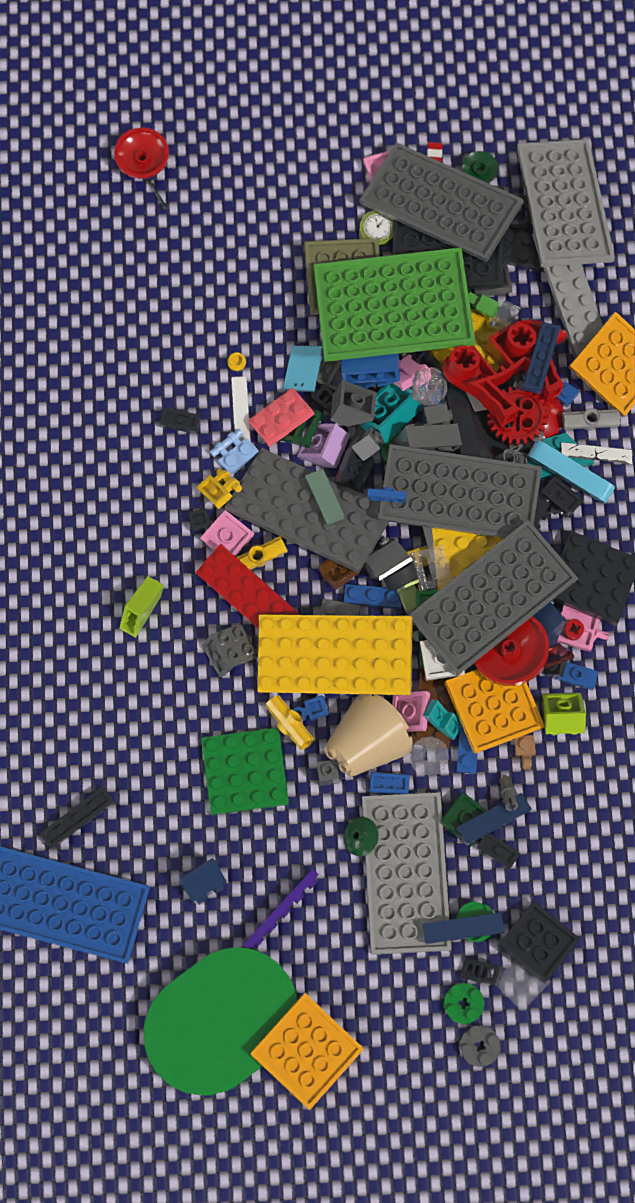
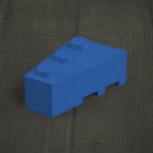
M399 354L342 360L343 380L366 389L374 385L381 387L400 381Z

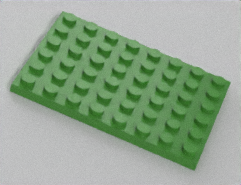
M462 248L314 264L325 362L475 345Z

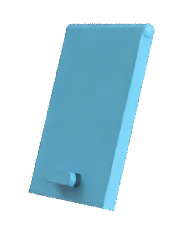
M292 346L283 386L284 391H288L292 387L295 391L315 390L323 346Z

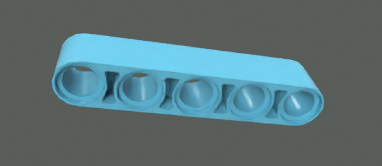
M536 440L527 455L533 462L603 504H606L615 489V486L540 440Z

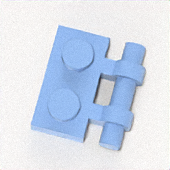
M240 429L230 432L225 440L215 444V448L210 451L213 457L219 453L221 454L222 458L218 460V463L231 476L259 453L258 449L248 438L242 442L238 439L243 435ZM233 443L236 447L227 452L225 448Z

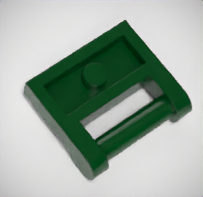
M313 410L314 415L310 417L313 419L305 437H301L308 419L280 440L310 448L312 437L324 414Z

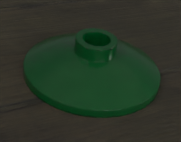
M475 151L464 159L462 172L490 183L498 174V162L488 152Z
M357 817L351 820L346 826L343 835L346 849L355 856L370 854L375 849L379 839L376 824L366 817Z

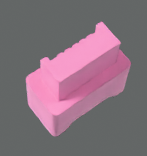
M410 354L400 360V381L393 383L401 388L402 391L410 386L417 388L431 378L428 366L425 364L419 365L411 359L412 356Z

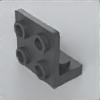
M242 625L213 633L202 644L219 677L226 676L237 665L258 658V653Z

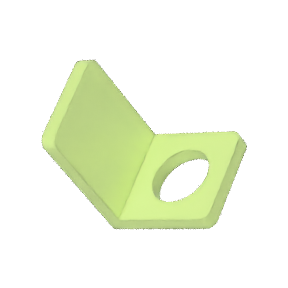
M421 579L412 581L397 589L406 612L416 608L415 592L417 589L415 584L421 582Z

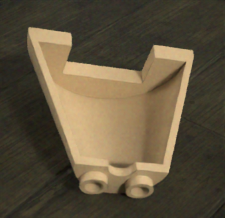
M359 694L353 700L323 750L328 758L336 759L340 763L339 768L343 773L353 777L408 755L412 750L413 743L412 737H408L406 731L409 728L407 723L392 704L377 694L374 696Z

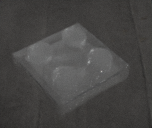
M514 961L502 973L498 988L523 1011L550 981L548 980L545 984L542 983L518 962Z

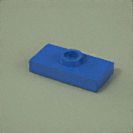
M382 487V490L368 489L367 499L405 503L407 492L393 491V488Z
M567 662L563 678L556 677V680L593 691L599 671Z
M371 772L369 793L409 794L410 775Z

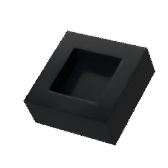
M207 508L188 512L192 532L210 528L211 524Z
M548 656L543 674L547 677L563 678L567 659L558 656Z

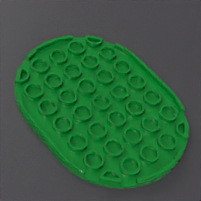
M248 948L222 949L201 959L165 986L155 997L148 1010L144 1023V1044L147 1056L155 1071L172 1087L193 1095L219 1094L243 1082L262 1067L250 1052L297 1002L296 992L289 976L275 960L259 951Z

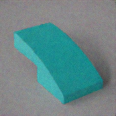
M431 700L423 716L440 732L454 740L462 727L460 720L453 712H447L438 700Z

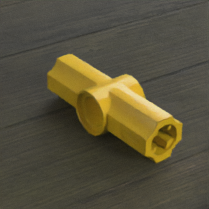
M279 536L261 546L252 547L249 552L237 558L252 570L256 567H263L268 561L288 551ZM257 553L263 554V557L259 560L254 559Z
M279 695L266 703V708L278 722V729L285 735H289L300 750H304L313 743V736L301 723L302 717L296 711L291 710Z

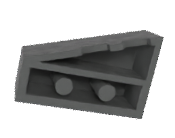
M444 422L440 425L427 423L422 426L410 424L405 426L392 441L393 445L446 453L455 452L462 445L458 423L450 424V422Z

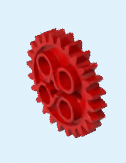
M516 386L515 391L509 387V392L507 393L502 389V392L513 403L516 404V401H519L520 431H516V419L510 422L513 424L511 428L501 427L496 417L490 412L487 414V419H491L488 421V426H493L491 433L497 432L496 439L502 436V443L509 440L510 446L513 441L516 442L517 446H519L520 441L527 445L528 439L533 443V436L540 438L539 431H545L542 425L545 426L548 423L545 420L548 418V413H545L548 407L542 406L545 400H539L540 394L534 396L533 392L519 390V386ZM525 404H529L532 406V408L529 410H525L522 406ZM530 422L532 426L525 428L522 424Z

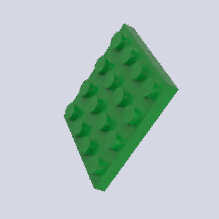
M278 728L201 738L211 816L289 805Z

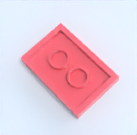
M292 387L250 418L248 422L263 441L271 447L313 416L314 412Z

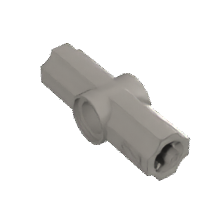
M591 408L587 411L562 413L563 430L585 429L591 431L595 428L620 426V412L618 409L598 411ZM587 417H592L595 422L588 421Z

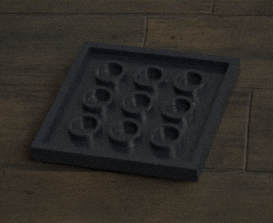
M571 530L560 557L578 577V580L553 599V601L617 626L635 579V556Z

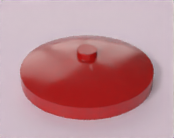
M532 616L474 664L477 670L487 680L502 686H517L532 680L542 671L549 656V641L546 631L541 623Z

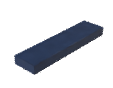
M542 322L523 384V390L538 394L542 393L561 326Z
M522 793L516 795L518 803L516 810L513 809L512 804V811L506 810L505 802L458 826L456 830L465 845L471 844L530 812L532 808Z
M501 913L422 924L425 944L504 933Z

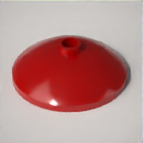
M135 128L127 131L118 139L115 145L114 156L117 166L123 173L133 178L145 179L157 175L164 169L169 159V148L164 137L157 131L149 128Z
M556 397L546 403L544 401L542 405L548 407L545 412L548 413V418L545 419L548 423L545 426L542 425L545 428L543 432L545 438L555 436L562 427L563 408ZM525 404L522 406L525 410H529L532 408V406L529 404ZM518 413V416H517V418H516V431H517V432L520 431V425H519L520 416H519V413ZM530 422L522 424L525 428L532 426Z

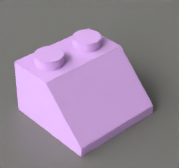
M318 424L311 440V447L305 448L301 446L297 457L324 468H337L350 434L337 424Z

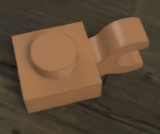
M526 735L514 739L516 757H522L523 770L531 769L532 762L530 756L536 755L534 735Z

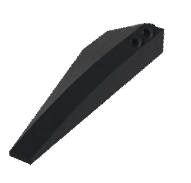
M447 380L442 386L447 408L452 411L453 420H450V423H458L462 445L457 449V453L459 455L494 459L497 455L508 449L506 441L502 443V436L496 439L497 432L491 433L493 426H488V421L491 419H487V414L490 412L488 410L474 411L467 393Z

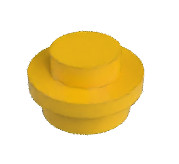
M241 353L231 354L228 358L229 368L234 371L242 370L246 366L245 356Z

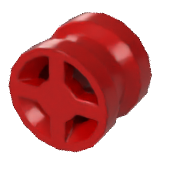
M576 619L570 620L564 628L566 638L572 641L580 639L585 630L583 623Z

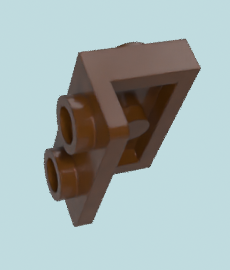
M330 559L324 561L318 567L322 578L335 591L359 574ZM364 565L361 568L360 572L366 569Z

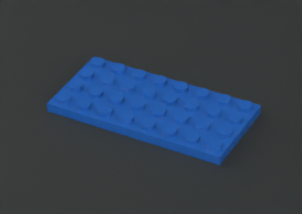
M0 847L1 931L129 964L150 886Z

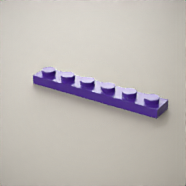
M312 869L240 948L251 949L253 946L257 948L265 940L262 936L267 931L271 933L278 926L276 921L280 917L284 919L291 912L289 907L294 902L298 904L305 896L303 892L307 887L311 890L318 882L316 878L319 874Z

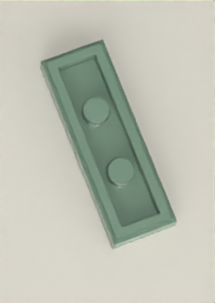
M321 469L305 475L326 525L344 519L342 509L324 470Z

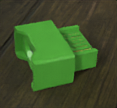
M470 292L468 295L470 306L474 307L480 315L488 319H495L501 308L499 302L484 294L482 297H479Z

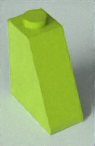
M147 576L125 605L119 629L136 638L161 598L164 585Z

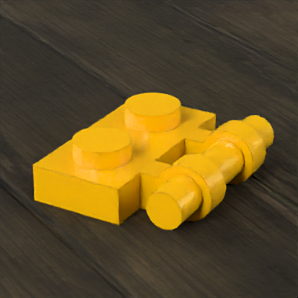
M222 468L216 471L217 476L213 478L209 475L196 487L218 509L233 497L230 494L231 490L236 492L242 490L239 481L236 478H232L231 474Z

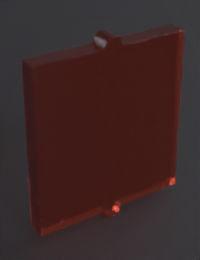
M561 644L549 648V656L544 668H549L575 658L574 654Z

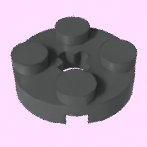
M474 1026L462 1036L460 1050L468 1064L475 1067L488 1066L499 1056L501 1048L500 1039L492 1029L485 1026ZM483 1041L486 1049L480 1052L476 1051L475 1043Z

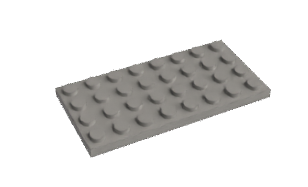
M589 139L518 144L517 151L541 267L614 262L615 256Z
M441 793L362 796L363 817L371 819L376 824L379 832V839L375 849L365 856L371 955L451 951V941L425 944L422 924L449 920L443 825L439 823L442 819Z

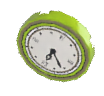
M375 210L368 212L362 218L360 232L363 239L378 238V245L388 244L393 239L394 219Z

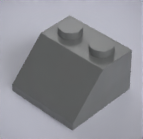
M342 380L333 394L331 421L347 427L373 421L376 392Z
M387 537L381 540L379 546L372 550L364 566L371 578L382 580L411 562L412 559L396 539H389Z

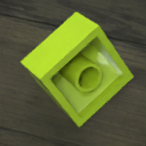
M581 693L542 694L543 720L546 734L576 735L578 733H585L586 711Z

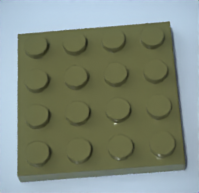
M378 238L310 241L304 243L310 315H319L314 264L379 257Z

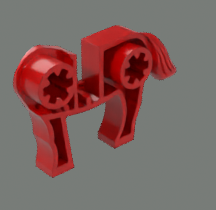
M517 321L488 338L485 349L500 366L496 372L474 345L455 347L443 362V373L446 379L480 401L496 417L501 427L515 420L520 408L497 386L510 380L521 370L528 371L542 321ZM560 329L556 345L567 337L565 330ZM552 359L542 389V399L545 400V403L559 396L564 387V383L557 374Z

